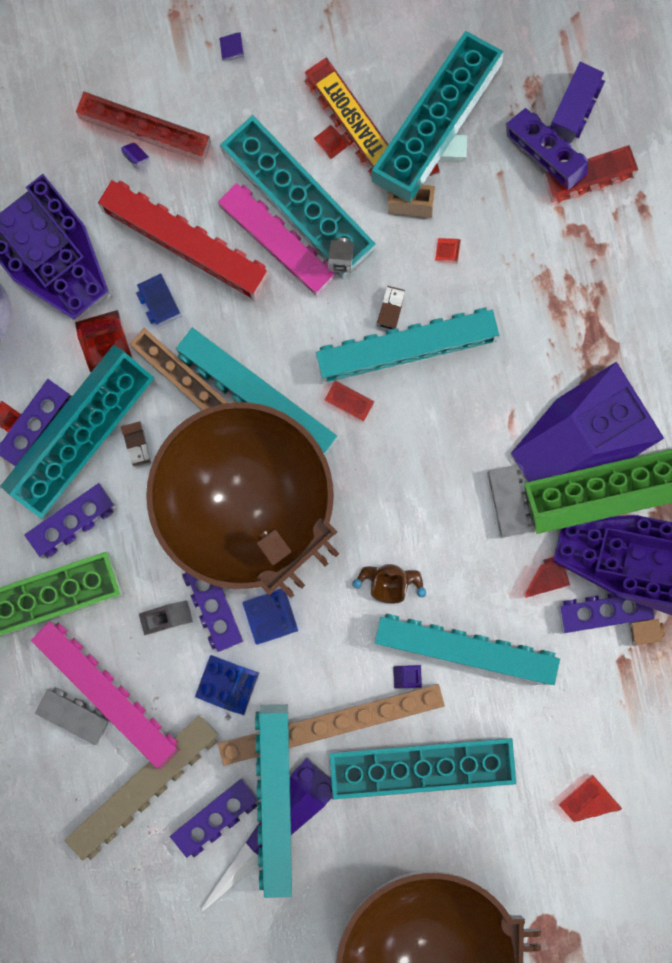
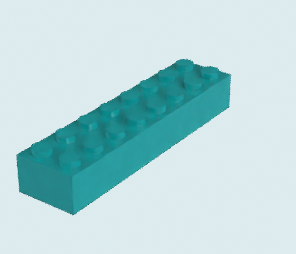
M465 30L373 167L372 182L411 203L501 67L504 51Z
M251 115L220 144L221 151L327 262L331 240L336 241V238H347L349 242H354L351 271L376 249V243L254 115ZM337 272L342 278H345L349 274Z
M487 307L474 310L473 314L465 316V313H458L452 315L450 320L443 321V318L429 321L430 324L425 326L417 323L408 326L407 330L400 332L399 329H392L386 331L384 336L377 337V334H371L363 337L364 340L355 342V339L341 342L342 346L334 348L332 344L319 348L320 351L316 352L322 383L497 342L500 335L493 309L487 310Z
M193 327L176 347L179 354L177 357L189 368L191 365L196 367L197 374L206 381L209 378L215 381L213 384L222 393H231L234 402L265 405L295 419L314 437L325 457L338 441V436Z
M113 345L0 487L42 519L155 377L124 351Z
M386 613L385 617H380L374 644L555 686L560 658H556V653L540 650L539 654L533 652V647L518 645V648L510 647L511 642L496 640V643L488 642L489 637L477 634L470 638L466 637V632L452 629L451 633L443 631V626L430 624L429 628L421 626V621L408 619L406 623L399 621L400 616Z
M288 704L260 705V711H256L255 730H260V734H256L255 741L256 753H260V757H257L256 776H261V780H257V799H261V802H258L257 822H262V825H258V845H262V848H259L258 867L263 868V870H259V890H263L264 898L292 897Z
M513 738L328 753L333 800L517 784Z

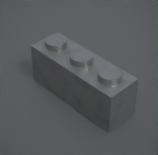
M515 465L489 470L487 474L501 538L528 533L529 527H532L530 514L525 513L524 505H527V498L525 492H521L519 483H523L521 471L516 470Z
M57 687L54 690L47 689L35 714L93 745H98L110 722L99 709L95 708L92 711L86 708L87 703L78 698L71 700L65 697L67 693Z

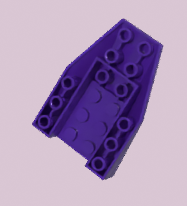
M42 174L26 186L28 191L0 212V264L14 282L74 320L109 293L85 225L46 176Z
M616 361L557 398L515 447L511 455L527 481L531 482L634 458L662 441L664 437Z
M626 515L561 528L553 562L616 596L672 616V522L639 515Z

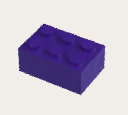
M581 61L550 125L561 139H566L570 143L573 142L574 137L579 139L587 122L583 118H589L596 103L593 97L598 98L605 83V80H602L603 71Z

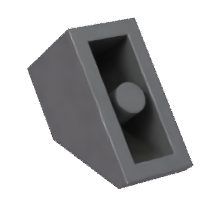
M336 238V241L331 240L328 271L351 273L354 242H349L347 238Z
M187 600L139 613L144 636L193 622Z

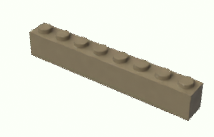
M200 714L175 737L178 741L176 746L180 751L161 770L157 769L149 761L64 841L82 861L87 857L91 860L100 852L98 847L103 842L108 844L117 836L115 831L120 826L126 828L134 820L132 815L137 810L142 813L151 804L148 800L154 794L159 797L167 789L165 784L172 779L175 782L185 773L182 770L183 767L188 763L192 766L201 758L199 753L204 748L207 750L211 749L218 742L216 737L219 734Z

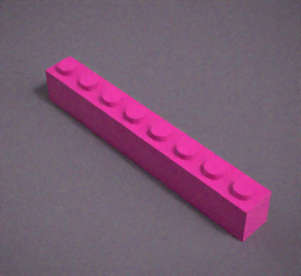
M49 621L31 639L32 643L157 769L161 770L180 751L176 746L178 741L170 733L165 735L160 730L163 726L154 717L149 719L144 714L147 710L138 701L133 703L128 698L131 694L122 685L118 688L112 682L115 678L106 669L102 672L98 668L99 662L90 653L86 655L81 650L83 645L75 638L71 640L66 635L68 630L61 623L55 624Z

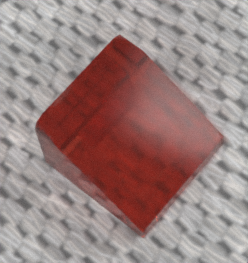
M332 125L314 138L330 159H333L347 147L343 136Z
M438 238L435 261L457 264L461 239Z
M1 401L0 427L9 432L21 414L4 401Z

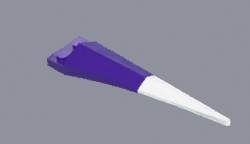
M308 757L290 776L291 835L332 799L330 777ZM258 825L202 906L201 911L208 908L258 864L259 848H262V845H258Z

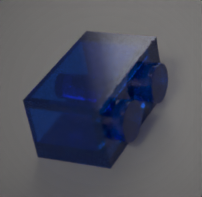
M161 273L137 284L139 291L136 292V295L141 305L146 303L149 311L145 313L151 324L156 323L157 327L160 328L182 317Z

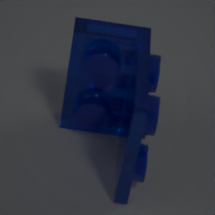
M282 589L274 591L270 596L265 594L242 603L256 645L299 631L288 596Z
M210 655L195 697L228 711L244 715L260 672Z

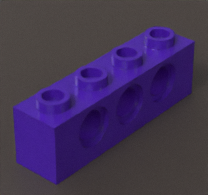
M524 108L506 123L507 137L568 190L588 174L587 158L582 153H577L566 139L562 140L551 126H546L536 113H531L527 108Z
M47 379L0 443V456L16 467L72 396ZM49 401L53 402L54 409L49 413L44 412V404ZM36 419L40 420V428L37 431H32L30 423ZM20 438L27 439V446L24 449L17 448V441Z
M98 483L24 534V536L39 557L43 558L46 556L48 559L58 552L57 547L63 543L68 545L76 540L77 537L75 535L83 530L85 533L95 526L94 522L99 518L104 520L114 513L112 509L116 505L102 485ZM93 503L96 506V511L93 515L88 516L85 514V507L87 504ZM75 516L77 525L69 529L66 521L69 517ZM56 529L59 533L58 539L51 542L47 536L48 532Z
M186 572L183 573L182 577L186 586L191 585L194 594L190 595L195 608L199 606L202 615L199 616L203 628L208 627L211 634L207 638L212 650L216 648L217 652H221L243 643V638L222 587L210 584L206 591H200L197 587L199 580ZM211 599L217 601L218 608L215 612H208L206 610L207 601ZM219 620H223L227 625L225 632L221 634L217 633L214 629L215 623Z
M612 593L607 594V599L599 600L597 595L585 597L586 602L577 603L576 599L563 601V606L558 607L562 633L654 619L655 617L652 608L631 601L634 606L632 612L626 613L622 605L627 599ZM603 604H608L611 607V614L608 617H604L600 613V607ZM582 607L586 608L589 612V617L585 621L579 619L577 615L578 610Z
M241 778L169 837L186 858L190 855L194 858L204 850L202 845L208 840L213 843L222 836L220 831L224 827L228 826L230 829L240 821L238 816L244 811L247 814L253 811L258 806L255 802L259 799H257V795L246 781ZM230 799H237L240 802V809L231 811L227 805ZM211 814H220L222 823L220 825H213L210 822ZM198 827L204 831L203 839L197 840L192 836L194 828Z

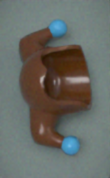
M385 564L381 567H363L358 578L352 583L354 588L359 589L365 579H370L372 581L371 596L384 603L395 604L404 601L407 587L412 583L418 588L417 595L419 597H425L427 594L423 586L422 575L419 571H404L394 564Z

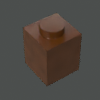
M266 528L257 535L259 539L255 542L272 565H275L291 553V550L275 528L271 530Z

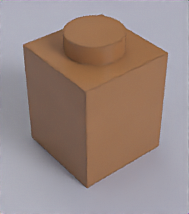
M659 619L629 623L633 646L663 641L662 637L665 636V628Z

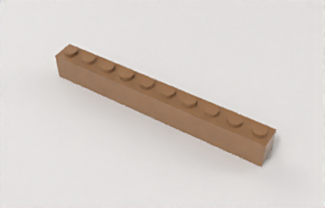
M435 684L290 723L289 748L445 707L440 686ZM260 732L218 743L223 766L259 757L260 753H256L255 741L256 734H260Z

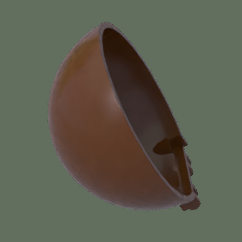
M232 402L204 409L187 418L168 435L160 446L150 468L147 481V511L153 532L159 544L172 561L186 573L205 583L222 588L250 589L262 587L269 596L276 588L280 587L290 598H293L295 596L293 591L285 585L284 581L290 577L302 589L305 584L294 572L304 562L314 555L326 567L329 564L327 559L317 551L323 545L332 556L337 557L339 555L337 550L328 542L338 532L330 524L334 492L327 459L314 437L292 417L272 407L256 403ZM266 528L270 530L275 528L291 550L290 554L275 565L271 564L255 542L259 539L257 535Z
M437 871L415 872L383 883L370 892L356 906L343 928L337 947L335 963H523L524 952H538L541 950L540 944L524 943V938L538 937L541 935V930L524 929L525 919L521 915H509L504 906L492 894L466 878Z

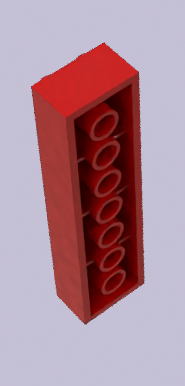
M111 180L98 201L102 212L256 301L269 279L268 271L263 263L257 260L253 262L246 258L247 255L237 248L234 251L229 249L225 241L218 237L212 239L207 235L208 232L199 226L193 228L188 224L189 221L178 214L176 217L168 212L169 209L160 203L154 205L145 194L141 192L135 194L126 183L120 180L118 183Z

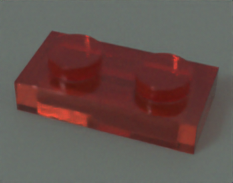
M336 380L324 400L363 422L375 401Z

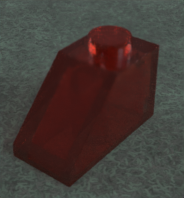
M554 557L544 559V564L537 568L527 586L524 597L527 598L569 586L570 582L566 569L553 562Z

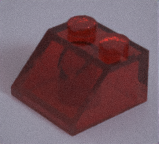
M118 310L75 322L77 337L90 372L94 370L113 345L133 359Z

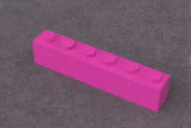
M235 183L218 201L219 207L317 296L335 277L334 272L328 271V262L326 260L322 262L317 258L318 253L310 245L304 246L300 242L302 238L294 230L289 232L284 227L285 222L277 215L273 217L268 212L269 208L261 200L257 202L252 198L251 195L253 193L245 185L240 187Z

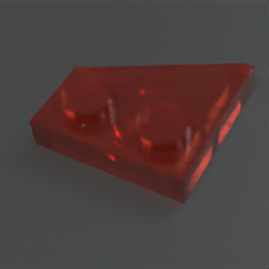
M594 775L586 779L558 804L573 822L614 811L617 812L622 809Z

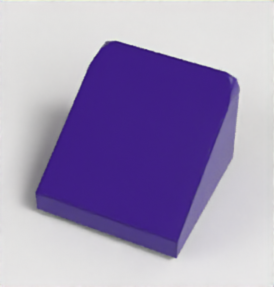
M241 32L219 38L222 60L244 58Z
M130 143L121 148L122 154L138 169L149 159V156L136 143Z
M421 665L393 667L395 689L422 688Z

